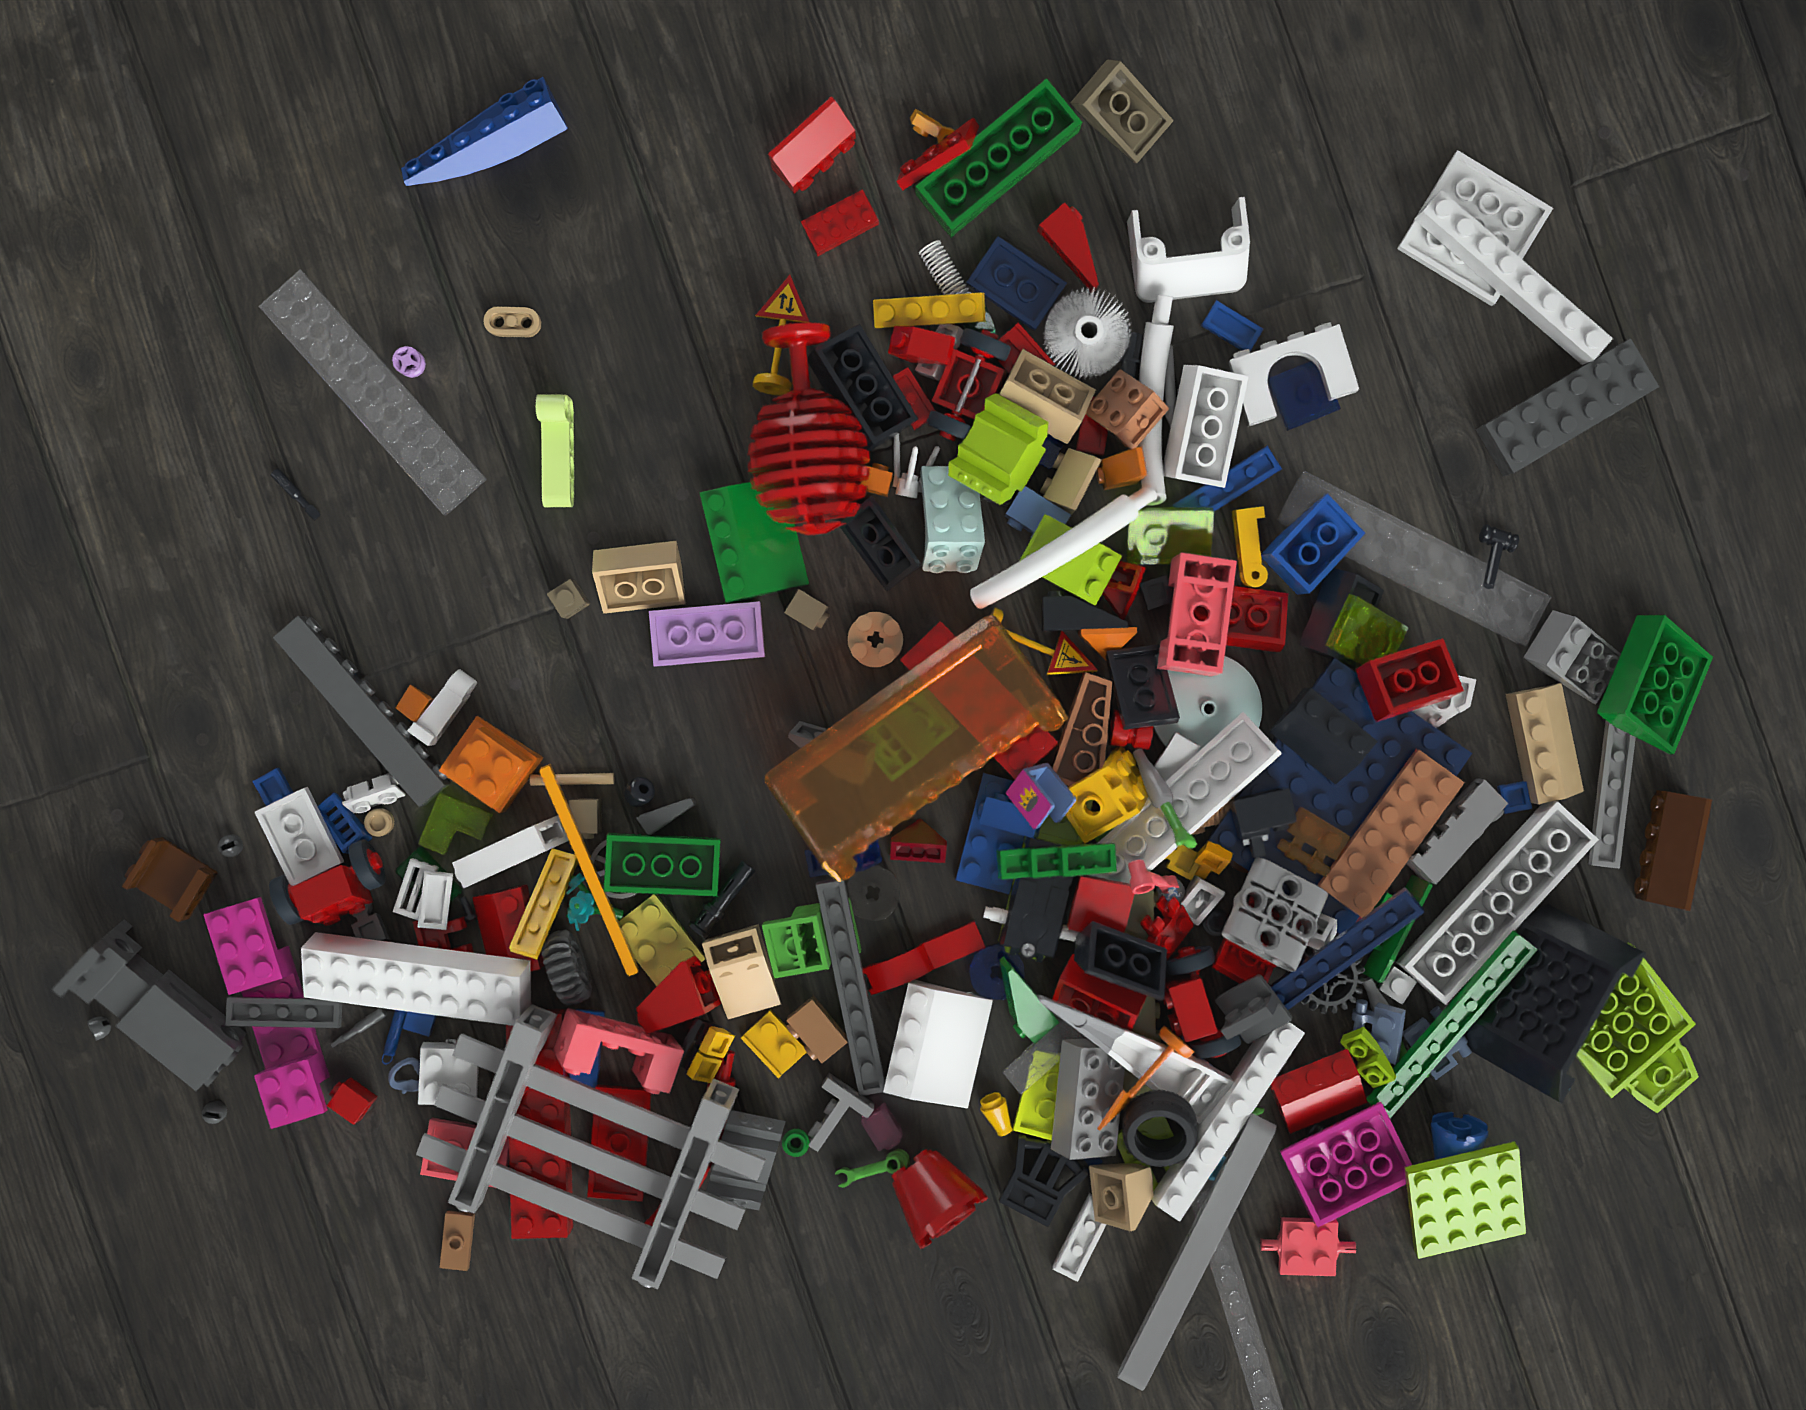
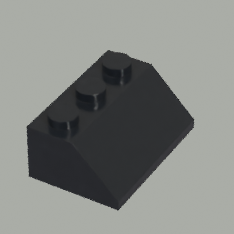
M1333 568L1322 581L1321 590L1316 602L1312 606V613L1306 628L1302 632V639L1299 645L1313 653L1329 659L1336 658L1341 663L1355 668L1384 590L1358 574Z
M1303 688L1269 731L1333 784H1337L1356 768L1378 742L1312 688Z
M1094 921L1076 935L1074 961L1085 973L1158 1000L1164 999L1166 948Z

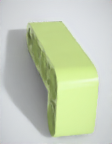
M566 394L537 395L536 415L537 419L541 422L543 506L573 507V402Z

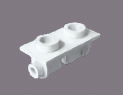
M388 773L372 779L373 789H370L367 781L348 787L343 792L346 801L342 802V805L353 813H364L369 811L371 807L380 804H391L397 798L406 795L396 786L399 783Z

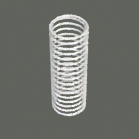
M936 240L921 249L919 255L923 258V262H926L925 266H928L930 274L935 278L934 281H937L939 289H942L941 293H944L943 295L951 290L953 291L947 295L955 293L964 294L968 291L969 288H965L966 284H963L964 280L959 281L962 277H957L959 273H955L957 269H953L955 265H951L953 261H949L951 257H947L948 253L944 254L946 250H942L944 246H940L941 240Z

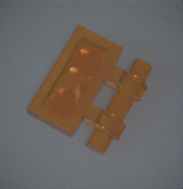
M1300 807L1295 814L1297 822L1290 823V828L1286 829L1287 832L1295 836L1293 841L1289 843L1281 839L1277 848L1284 852L1285 857L1294 861L1296 859L1306 865L1307 870L1313 874L1319 873L1327 877L1331 867L1323 863L1325 856L1336 861L1351 836ZM1304 842L1317 849L1313 856L1301 850Z

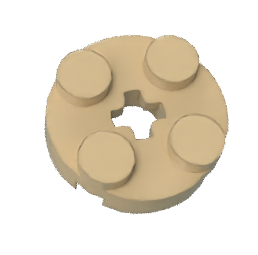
M869 612L858 617L851 625L848 633V646L852 655L861 664L869 667H882L891 663L901 652L903 634L899 624L891 616L881 612ZM874 632H879V637L884 638L883 644L879 643L877 648L871 647L872 643L867 641L868 636H873Z

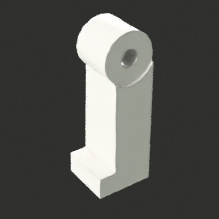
M461 669L457 670L417 722H414L407 731L427 746L435 745L471 696L470 694L475 688L477 681Z

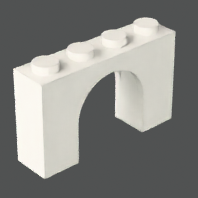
M1331 322L1315 327L1314 333L1304 335L1303 331L1288 336V341L1277 344V341L1274 340L1260 345L1261 350L1250 353L1249 349L1233 354L1234 359H1231L1228 363L1231 373L1249 376L1242 405L1248 427L1274 419L1277 416L1269 392L1267 378L1272 365L1283 357L1298 355L1311 360L1320 371L1329 401L1356 393L1359 390L1339 324L1332 326Z

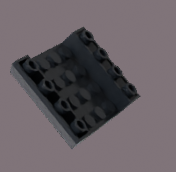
M1546 905L1527 917L1516 931L1538 950L1467 1030V1045L1473 1053L1562 1104L1575 1081V1078L1568 1075L1567 1071L1622 973L1633 978L1646 952L1553 906Z

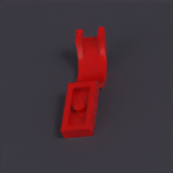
M972 921L927 940L894 958L863 967V973L867 975L872 986L869 992L873 995L913 981L940 966L985 948V944L975 921Z

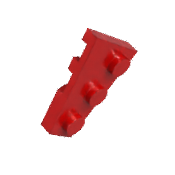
M974 117L942 141L928 148L916 160L911 159L901 166V172L896 182L902 191L971 149L979 129V125Z

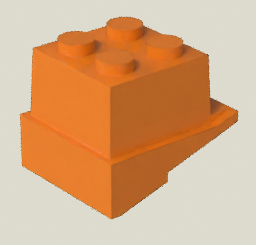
M476 716L438 771L498 813H503L507 811L543 757L481 717Z

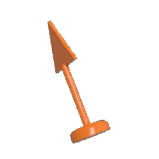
M1165 1025L1159 1031V1035L1169 1046L1129 1092L1122 1090L1097 1129L1099 1131L1120 1113L1130 1101L1136 1098L1138 1091L1174 1050L1184 1058H1189L1194 1053L1182 1039Z

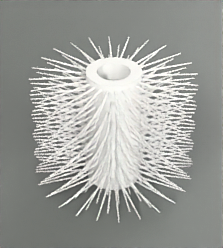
M1083 289L1080 296L1078 294L1075 297V294L1072 300H1063L1065 302L1063 303L1064 305L1069 304V309L1065 308L1063 312H1058L1059 314L1056 315L1057 319H1055L1057 321L1047 320L1049 322L1046 323L1047 329L1055 330L1045 332V334L1053 336H1044L1049 338H1043L1051 341H1045V343H1048L1047 346L1050 348L1051 353H1053V357L1056 356L1053 362H1056L1065 355L1057 364L1058 366L1072 352L1067 359L1068 361L1076 351L1069 364L1070 366L1076 356L1069 375L1073 372L1078 361L1074 378L1080 369L1079 380L1085 373L1084 366L1086 365V360L1087 365L1089 363L1088 375L1090 378L1095 367L1094 374L1097 370L1098 374L1101 368H1105L1102 369L1104 370L1103 372H1105L1106 368L1107 370L1112 368L1105 364L1099 365L1101 361L1105 362V358L1109 360L1111 357L1114 358L1111 354L1117 351L1115 347L1119 345L1116 344H1125V341L1128 343V339L1117 340L1126 338L1124 335H1130L1129 333L1121 332L1129 330H1124L1120 327L1128 329L1125 325L1130 326L1122 321L1121 311L1117 313L1121 305L1109 313L1116 305L1115 303L1101 317L1109 306V302L1097 318L1104 305L1103 303L1098 311L1104 292L1097 306L1096 302L1099 291L1095 297L1094 291L1090 296L1088 293L1087 300L1082 307L1085 300V295L1082 301L1080 300L1084 293ZM1086 330L1090 332L1092 338L1084 337L1081 331Z

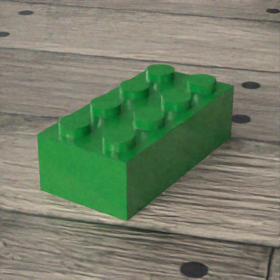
M608 833L604 892L717 896L720 838Z

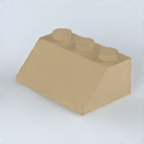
M1022 349L999 395L1048 421V434L1068 444L1085 416L1095 389Z
M677 541L593 550L592 573L603 614L686 604L682 565Z

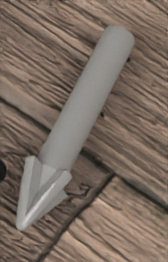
M1170 345L1164 387L1165 404L1169 408L1165 416L1170 427L1176 405L1172 345Z

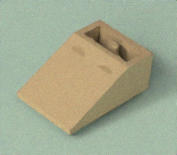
M759 924L704 940L702 946L709 971L727 1019L781 1004Z

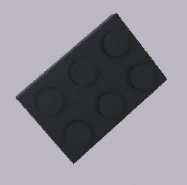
M1160 644L1106 652L1105 658L1123 730L1178 723L1180 719L1168 670L1157 669Z

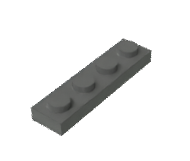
M227 997L225 1026L341 1027L342 1002L313 998Z

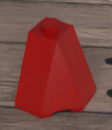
M696 956L680 962L636 1008L638 1022L644 1028L646 1034L706 1014L722 1004L710 971L704 972L699 967L701 961Z

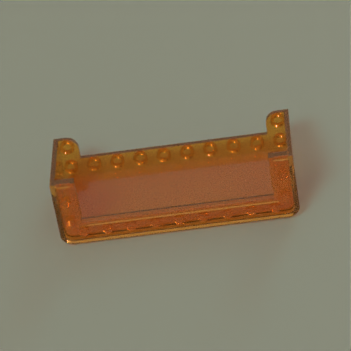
M990 615L978 621L771 769L766 774L764 782L823 869L839 883L842 880L849 879L855 873L857 862L853 858L855 854L864 852L869 847V844L876 839L888 835L897 824L913 817L918 809L925 804L934 802L942 792L949 787L959 784L963 777L973 770L983 767L986 761L995 754L1004 752L1012 742L1021 736L1029 734L1037 724L1043 731H1055L1063 725L1068 717L1057 698L998 618Z

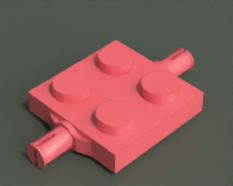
M1281 1217L1280 1232L1277 1239H1260L1261 1251H1277L1280 1275L1336 1276V1260L1339 1253H1356L1355 1241H1339L1337 1219L1317 1227L1311 1218Z

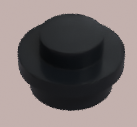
M1213 908L1202 921L1204 930L1212 936H1222L1229 915L1222 909Z

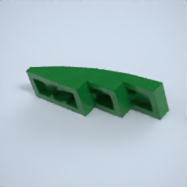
M1115 843L997 850L998 879L1067 877L1117 872Z

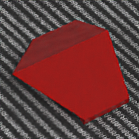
M1119 561L1102 594L1118 617L1124 620L1137 594L1145 567Z

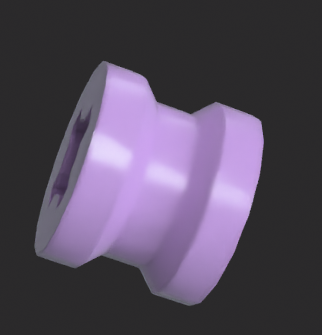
M408 346L397 349L392 359L395 369L411 378L422 374L426 365L423 355Z

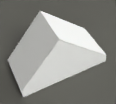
M1194 875L1180 905L1184 906L1192 922L1198 926L1222 899L1225 892Z

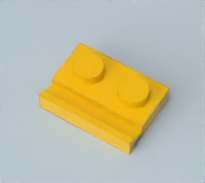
M771 1009L741 1036L746 1045L778 1079L806 1053L805 1045L799 1039L793 1037L787 1026Z

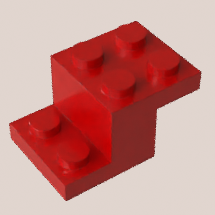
M1250 896L1247 904L1251 908L1254 907L1255 903L1253 897ZM1272 908L1271 916L1278 921L1279 913L1275 908ZM1297 921L1296 928L1298 932L1302 925V923L1299 921ZM1261 933L1260 941L1267 947L1268 938L1264 933ZM1225 937L1217 952L1215 962L1212 964V968L1239 984L1257 974H1261L1268 983L1273 969L1277 967V965L1229 941Z

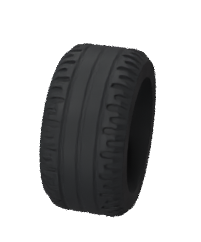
M1150 1090L1136 1096L1127 1105L1122 1120L1123 1140L1126 1148L1135 1159L1146 1165L1166 1167L1180 1163V1161H1183L1192 1153L1198 1138L1197 1120L1192 1106L1181 1095L1179 1096L1177 1093L1175 1094L1168 1090ZM1153 1117H1167L1175 1120L1182 1126V1129L1176 1135L1162 1140L1148 1138L1140 1133L1137 1128L1145 1120Z

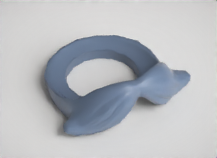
M406 1058L398 1062L391 1069L388 1081L392 1088L402 1090V1094H405L407 1091H419V1081L413 1079L394 1080V1076L399 1068L407 1064L413 1065L419 1075L420 1060Z

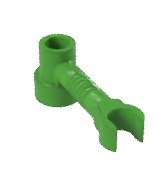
M895 1149L883 1161L852 1169L843 1167L836 1171L835 1174L845 1173L848 1180L841 1183L839 1187H847L857 1179L886 1171L894 1174L903 1166L907 1168L910 1158L904 1150ZM892 1159L897 1162L898 1167L893 1164Z

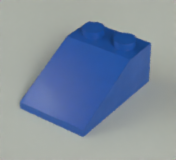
M1327 493L1279 534L1261 553V558L1297 595L1308 594L1365 535V532Z

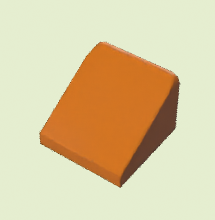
M409 685L396 709L411 721L417 722L434 699L416 687Z

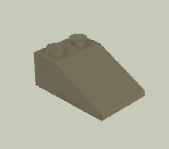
M1106 60L1070 102L1089 124L1134 163L1140 161L1174 121L1121 61Z

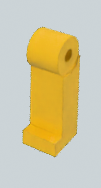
M1264 506L1232 511L1239 575L1241 582L1247 587L1262 586L1268 578L1267 569L1262 565L1257 519L1265 518Z

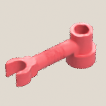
M1134 860L1128 864L1131 875L1129 882L1134 894L1149 892L1155 886H1158L1164 894L1169 893L1168 888L1170 887L1179 888L1176 876H1161L1147 871L1144 860Z

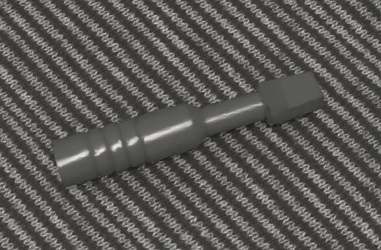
M378 1008L357 1022L352 1029L341 1035L330 1045L333 1048L355 1034L362 1033L386 1017V1010Z

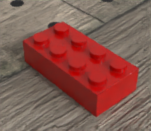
M862 189L801 221V225L817 256H820L879 225V220Z

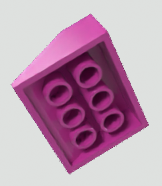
M1381 1102L1280 1151L1302 1202L1317 1227L1406 1185L1405 1167L1412 1165Z

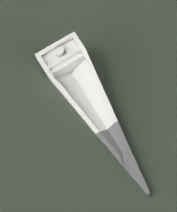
M1037 995L1041 1004L1086 1036L1138 1079L1144 1075L1168 1047L1044 996ZM1174 1050L1145 1084L1152 1090H1168L1175 1094L1177 1093L1179 1096L1181 1095L1192 1106L1197 1123L1201 1124L1234 1084L1231 1076L1212 1067L1207 1061L1192 1055L1189 1058H1184Z

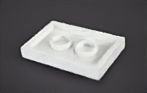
M308 787L255 811L290 885L295 886L344 862Z

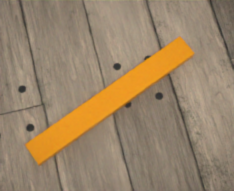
M550 763L541 767L539 772L627 975L631 976L638 973V965L607 893L604 892V886Z

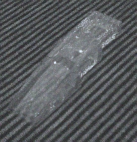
M1060 1018L1058 1020L1059 1024L1035 1044H1031L1024 1050L1023 1054L1004 1069L1002 1073L1016 1090L1022 1094L1060 1061L1062 1040L1083 1039L1085 1036Z

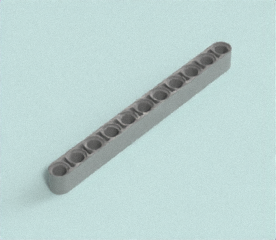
M1251 1113L1238 1133L1120 1366L1117 1378L1141 1391L1147 1386L1274 1136L1277 1125Z

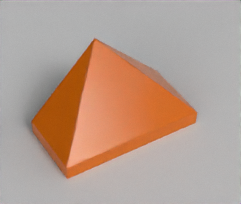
M1137 627L1080 629L1078 631L1079 636L1106 660V652L1121 649L1137 633Z

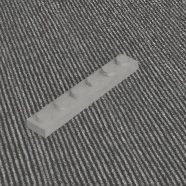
M1607 720L1605 721L1592 834L1599 840L1590 849L1588 864L1620 869L1636 737L1614 727Z

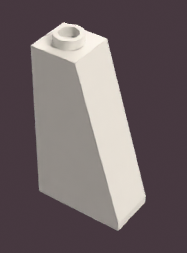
M557 815L453 862L456 878L465 888L569 841L559 816Z

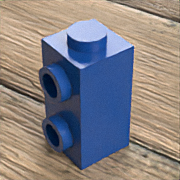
M995 793V797L986 796L985 801H981L979 805L978 817H981L979 824L1030 838H1038L1041 825L1039 828L1033 829L1007 795Z

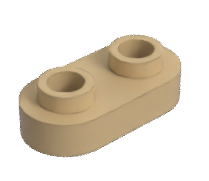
M493 307L485 313L484 326L491 334L498 337H532L539 332L541 319L531 308ZM499 318H503V326L496 327V321ZM526 319L532 320V325L529 328L523 327Z

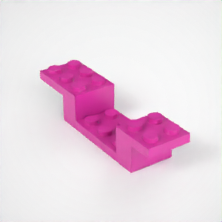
M261 897L204 914L229 995L241 992L243 997L305 998L290 948L286 946L277 949ZM252 1026L265 1069L254 1075L270 1128H277L328 1111L320 1083L330 1076L315 1028Z

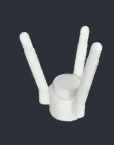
M899 434L894 436L893 442L894 481L892 487H896L895 494L917 499L918 492L922 493L921 477L918 481L919 476L913 475L918 448L913 447L908 472L902 473L900 478ZM935 446L926 466H933L940 450L939 446Z

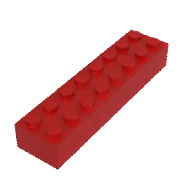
M545 1009L557 1014V1017L543 1048L538 1054L535 1064L569 1078V1073L563 1070L564 1068L553 1051L567 1009ZM506 1025V1046L514 1027L512 1025ZM526 1086L516 1114L571 1136L570 1104ZM509 1136V1164L511 1169L572 1193V1162ZM510 1194L511 1239L567 1238L573 1229V1219Z

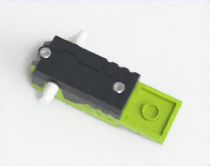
M1093 800L1086 801V806L1089 810H1091ZM1048 815L1041 824L1038 838L1024 836L1022 848L1081 845L1083 841L1066 816L1060 822L1055 823ZM1075 876L1014 878L1006 910L996 907H985L983 918H989L990 921L998 922L999 924L1002 923L998 942L1005 947V952L1013 956L1016 953H1020L1023 958H1032L1042 963L1045 956L1055 957L1060 938L1070 941L1076 940V935L1080 932L1068 930L1067 925L1063 924L1071 894V885H1073Z

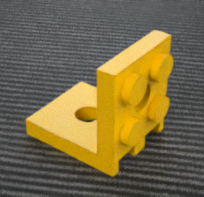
M1118 746L1111 751L1102 768L1070 785L1068 789L1076 797V801L1065 816L1085 844L1139 814L1147 801L1148 794L1140 771L1136 767V760L1129 750L1126 751L1123 746ZM1086 801H1097L1100 805V810L1097 812L1090 811L1086 806Z

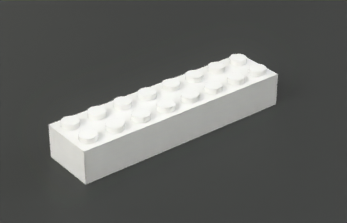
M1558 801L1541 804L1396 963L1435 999L1446 1005L1480 969L1507 936L1517 929L1599 839Z
M315 932L301 948L303 991L306 998L512 1026L531 1005L530 960Z

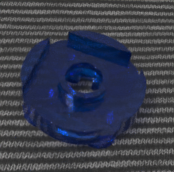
M999 943L987 945L979 950L972 958L969 967L972 986L978 994L990 1000L1007 999L1003 977L1001 979L997 976L994 978L990 977L992 973L990 968L994 965L999 967V960L1002 957L1006 958L1023 979L1025 974L1024 964L1018 953L1014 956L1009 955V953L1005 952V947Z

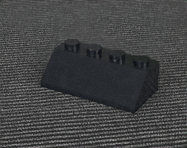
M860 324L815 347L807 357L808 364L826 393L833 396L830 398L843 402L852 411L850 416L858 419L861 429L855 432L865 434L868 443L861 449H866L867 451L875 449L918 420L915 412Z

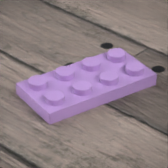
M760 601L649 611L654 667L765 657Z

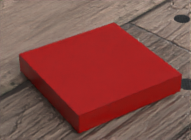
M1079 875L1067 923L1068 930L1081 932L1094 921L1125 933L1134 898L1130 883L1089 875Z

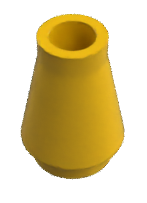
M999 1092L983 1097L980 1101V1110L996 1130L997 1135L1005 1136L1012 1132L1013 1127L1010 1122L1006 1098L1002 1097Z

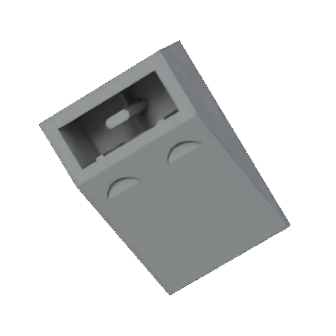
M1553 610L1524 655V658L1546 675L1562 683L1593 704H1596L1608 686L1621 654L1577 617Z

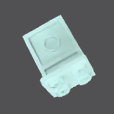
M922 466L920 474L925 517L923 571H930L932 573H942L944 571L969 573L977 570L985 543L980 493L948 476V466Z

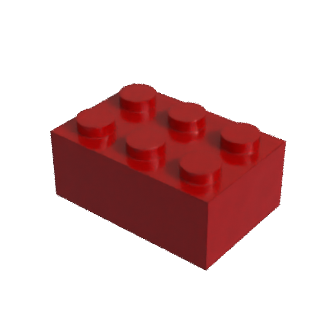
M1443 638L1370 660L1356 669L1375 722L1448 700L1464 691Z

